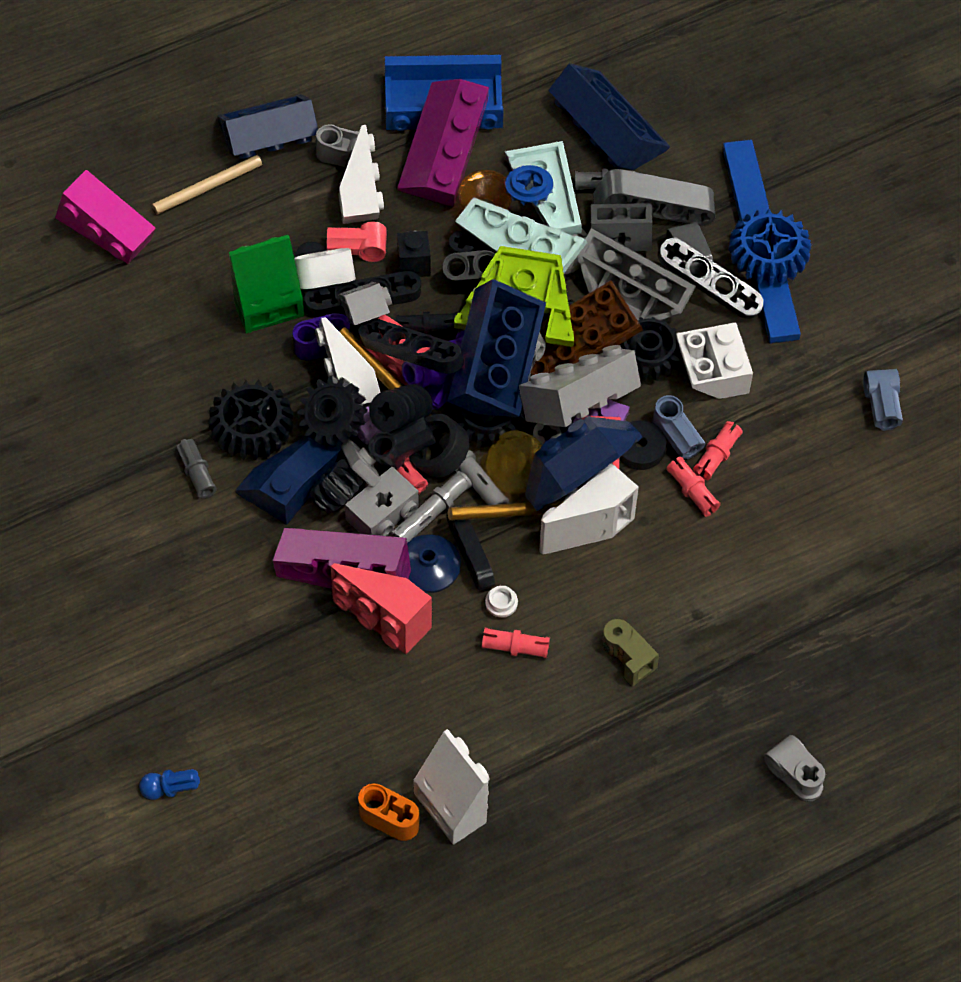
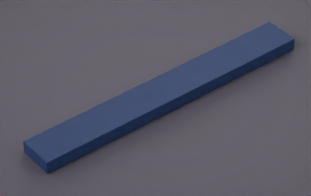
M745 140L723 143L724 158L739 220L743 221L746 214L754 216L756 210L766 214L769 205L753 141ZM754 277L756 290L763 298L761 311L769 343L799 340L801 333L787 278L783 285L778 280H774V283L770 286L768 280H762L758 285L757 278Z

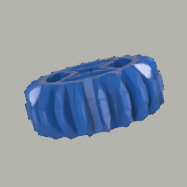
M770 208L766 211V214H762L759 210H756L754 216L746 214L743 221H738L730 235L729 254H731L732 264H737L738 273L746 271L747 280L756 277L758 285L762 280H768L770 286L774 283V280H778L782 285L786 278L794 280L797 273H802L805 269V264H807L810 258L811 240H809L808 230L803 229L802 221L794 222L793 214L784 217L782 210L777 214H772Z

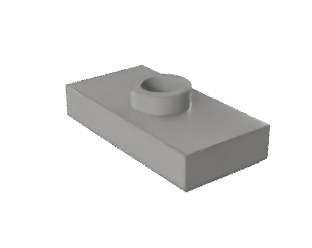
M348 438L349 443H343L341 449L350 467L370 487H374L381 480L373 465L376 460L364 447L360 449Z

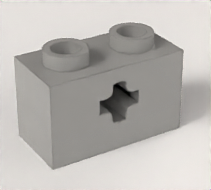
M371 282L338 294L346 317L352 325H357L390 313L388 306L392 305L391 297L387 288L380 286V283Z
M394 467L384 472L380 476L381 480L374 487L368 485L345 504L346 521L360 534L388 536L396 524L403 519H407L418 509V489Z

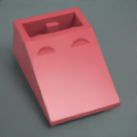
M336 563L331 566L332 596L335 604L344 611L349 610L356 615L358 621L366 629H374L382 636L383 641L392 649L398 648L404 654H407L432 628V597L407 578Z

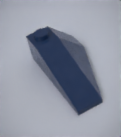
M354 435L350 437L354 443L359 439L358 436ZM304 436L256 466L237 487L235 492L287 525L310 498V488L314 485V482L335 462H338L345 456L341 449L343 442L339 441L336 447H332L327 443L323 446L317 443L315 439Z

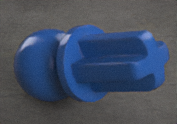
M194 769L179 772L165 770L162 776L157 773H148L141 779L139 790L142 796L149 800L159 799L164 793L168 797H174L177 792L197 789L200 784L198 772Z

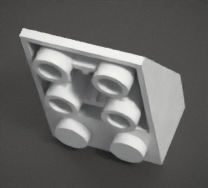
M609 464L589 478L587 483L580 489L575 488L568 493L564 502L557 508L551 507L544 513L541 518L539 552L544 555L614 537L634 520L639 487L615 465Z
M447 729L442 733L414 779V794L454 845L486 824L489 795L488 781L490 778L485 768L480 763L475 764L468 756L469 750L460 737L454 738Z

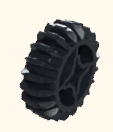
M245 379L243 386L239 387L233 382L231 391L222 389L221 397H215L213 407H210L208 421L214 442H218L221 451L228 449L231 457L240 453L243 461L247 455H253L256 461L260 453H264L269 457L271 448L280 451L281 442H288L289 433L293 430L292 419L294 418L293 410L290 408V401L288 398L283 397L281 389L274 391L271 382L262 387L259 379L255 385H250ZM234 413L236 415V418L233 419L234 423L228 426L226 422L229 416ZM273 413L276 418L269 427L266 422L268 421V416Z

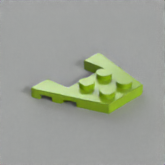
M500 246L482 274L481 281L476 288L495 279L546 302L544 313L550 314L545 337L546 343L573 347L574 334L561 255ZM471 291L462 311L454 318V328L465 330L474 292Z

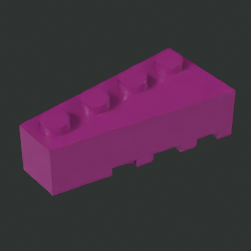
M284 528L273 559L276 577L331 589V566L334 563L409 579L411 573L407 538Z

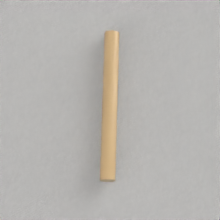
M255 155L153 203V210L157 215L262 166V161L258 155Z

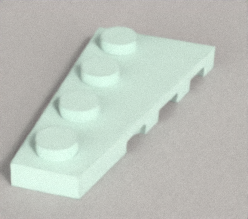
M563 141L505 151L506 161L512 171L521 166L534 165L545 169L552 176L553 193L548 195L547 201L539 200L536 206L533 204L545 226H552L569 235L582 233L581 220ZM531 180V183L528 184L527 187H525L526 190H530L531 187H534L533 180Z
M474 197L455 221L460 227L495 252H497L500 246L561 255L564 273L587 244L584 238L569 235L560 229L545 226L535 222L533 219L525 216L521 217Z

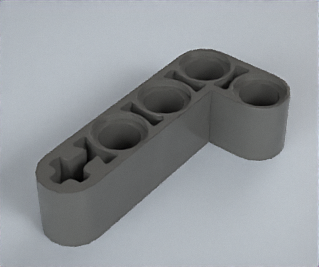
M614 169L604 175L593 193V204L651 203L652 217L687 224L697 222L699 226L708 225L716 218L714 192L710 187L623 169Z

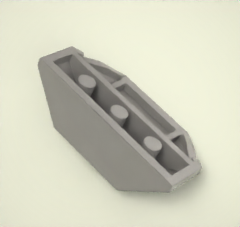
M592 228L590 229L586 237L587 244L577 256L589 293L612 280L637 320L640 317L643 319L655 317V319L661 321L682 313L696 286Z

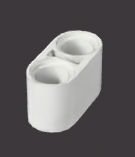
M350 248L311 253L294 258L301 289L330 286L356 279Z

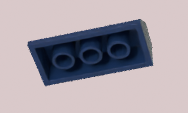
M569 63L548 90L556 98L554 100L555 104L562 110L570 113L573 117L572 122L591 136L589 138L590 142L598 149L603 150L608 155V162L617 169L635 170L670 148L667 142L598 70Z
M495 279L475 289L461 344L464 365L459 371L454 373L447 402L476 414L515 418L520 416L522 399L519 385L528 382L546 302Z

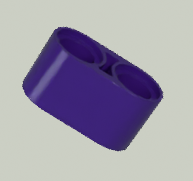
M333 313L297 323L293 329L295 355L305 361L327 357L325 346H319L315 329L319 328L320 319L326 317L338 331L343 327L350 331L349 319L343 314Z

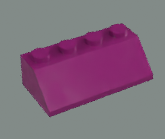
M463 79L431 83L397 191L448 206H455L488 103L489 87Z

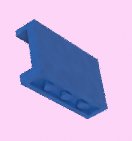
M501 55L385 56L386 130H416L431 83L463 79L489 87L488 103L479 129L503 128Z

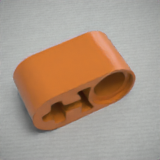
M376 783L368 784L361 789L358 796L359 815L366 824L401 841L410 840L417 835L419 831V809L413 801ZM370 801L382 803L380 807L374 809L366 806Z

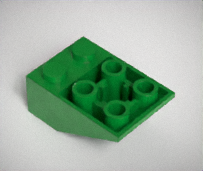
M289 235L273 237L264 242L251 246H242L229 252L234 304L246 334L304 316L303 297Z

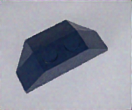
M587 416L584 419L573 422L567 431L557 438L546 441L541 449L534 454L525 492L526 498L535 510L539 511L546 504L553 503L567 495L617 460L632 447L633 443L638 442L642 435L628 421Z

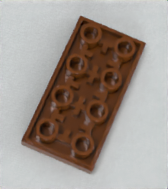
M612 280L569 305L574 334L573 347L546 343L544 354L539 361L535 362L530 371V377L538 373L554 372L555 367L561 364H575L584 355L603 353V348L620 345L643 331L640 323ZM549 318L543 321L540 327V334L545 342Z

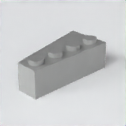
M612 345L603 348V353L581 356L579 362L575 364L558 365L555 367L554 372L532 375L530 377L531 381L519 385L526 421L567 427L572 424V417L583 418L589 415L588 409L602 408L608 404L607 399H618L639 388L641 382L635 350L621 349L620 345Z

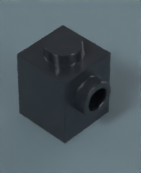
M428 231L397 233L400 272L411 271L415 272L419 277H430L431 254Z

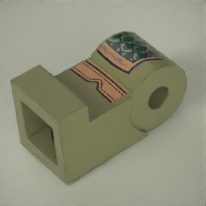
M613 619L605 625L602 641L603 649L610 656L617 657L625 666L624 678L632 687L658 668L659 654L625 620Z

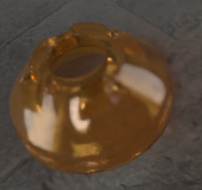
M479 170L467 175L459 186V200L462 208L465 209L474 197L479 200L489 199L495 206L508 210L512 198L510 194L506 193V177L492 170Z

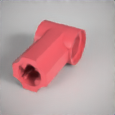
M367 222L360 228L328 227L327 251L350 248L352 255H359L365 261H381L386 255L387 229L379 222Z

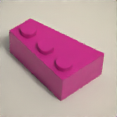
M85 170L63 192L55 216L57 220L127 264L151 241L156 229L88 170Z

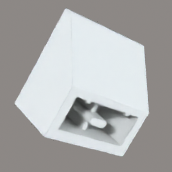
M736 322L676 333L679 349L693 389L718 399L749 394L753 371Z

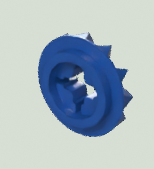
M525 165L511 171L506 178V193L511 195L512 201L520 200L523 206L527 202H532L536 206L539 200L547 201L548 195L553 193L552 176L548 171L538 166ZM531 180H533L534 187H531L530 190H526L525 187H527L528 184L531 183Z

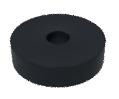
M648 421L630 422L640 432L642 438L638 442L633 443L632 447L619 460L627 467L636 470H646L655 467L661 462L665 454L666 438L664 433L658 426ZM643 443L645 447H638L636 444Z

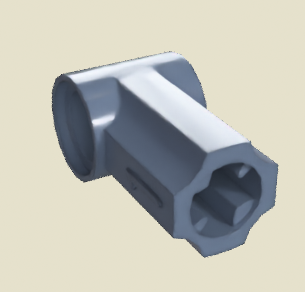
M898 370L865 371L863 376L864 393L866 398H870L875 427L886 431L901 426L903 418L898 397L900 392Z
M670 395L663 396L657 400L652 423L662 430L680 457L688 460L696 456L704 448L705 441L683 413L682 402L677 397ZM663 413H668L673 417H666Z

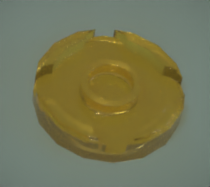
M513 430L503 433L496 445L492 444L488 451L486 470L487 475L500 491L517 495L526 492L534 454L542 446L539 440L531 434Z

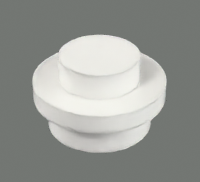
M496 586L486 595L485 605L490 614L504 618L516 611L518 598L516 593L509 587Z

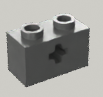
M651 203L591 204L592 229L635 252L652 251Z

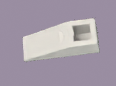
M366 125L361 126L339 187L338 196L343 224L376 220L379 218V210L384 209L382 192H376L375 181L380 180L378 164L372 163L370 153L375 152L373 134L367 133Z
M326 317L321 318L319 328H316L315 332L319 346H325L328 358H324V366L328 377L333 376L337 380L343 377L360 389L358 393L366 398L362 405L365 408L370 406L372 399L381 393L374 368Z

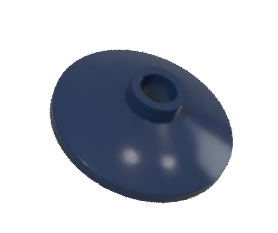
M421 535L414 537L407 543L411 573L408 580L425 593L442 591L455 582L460 573L461 559L458 550L450 541L437 535ZM432 556L434 559L426 561L423 557Z

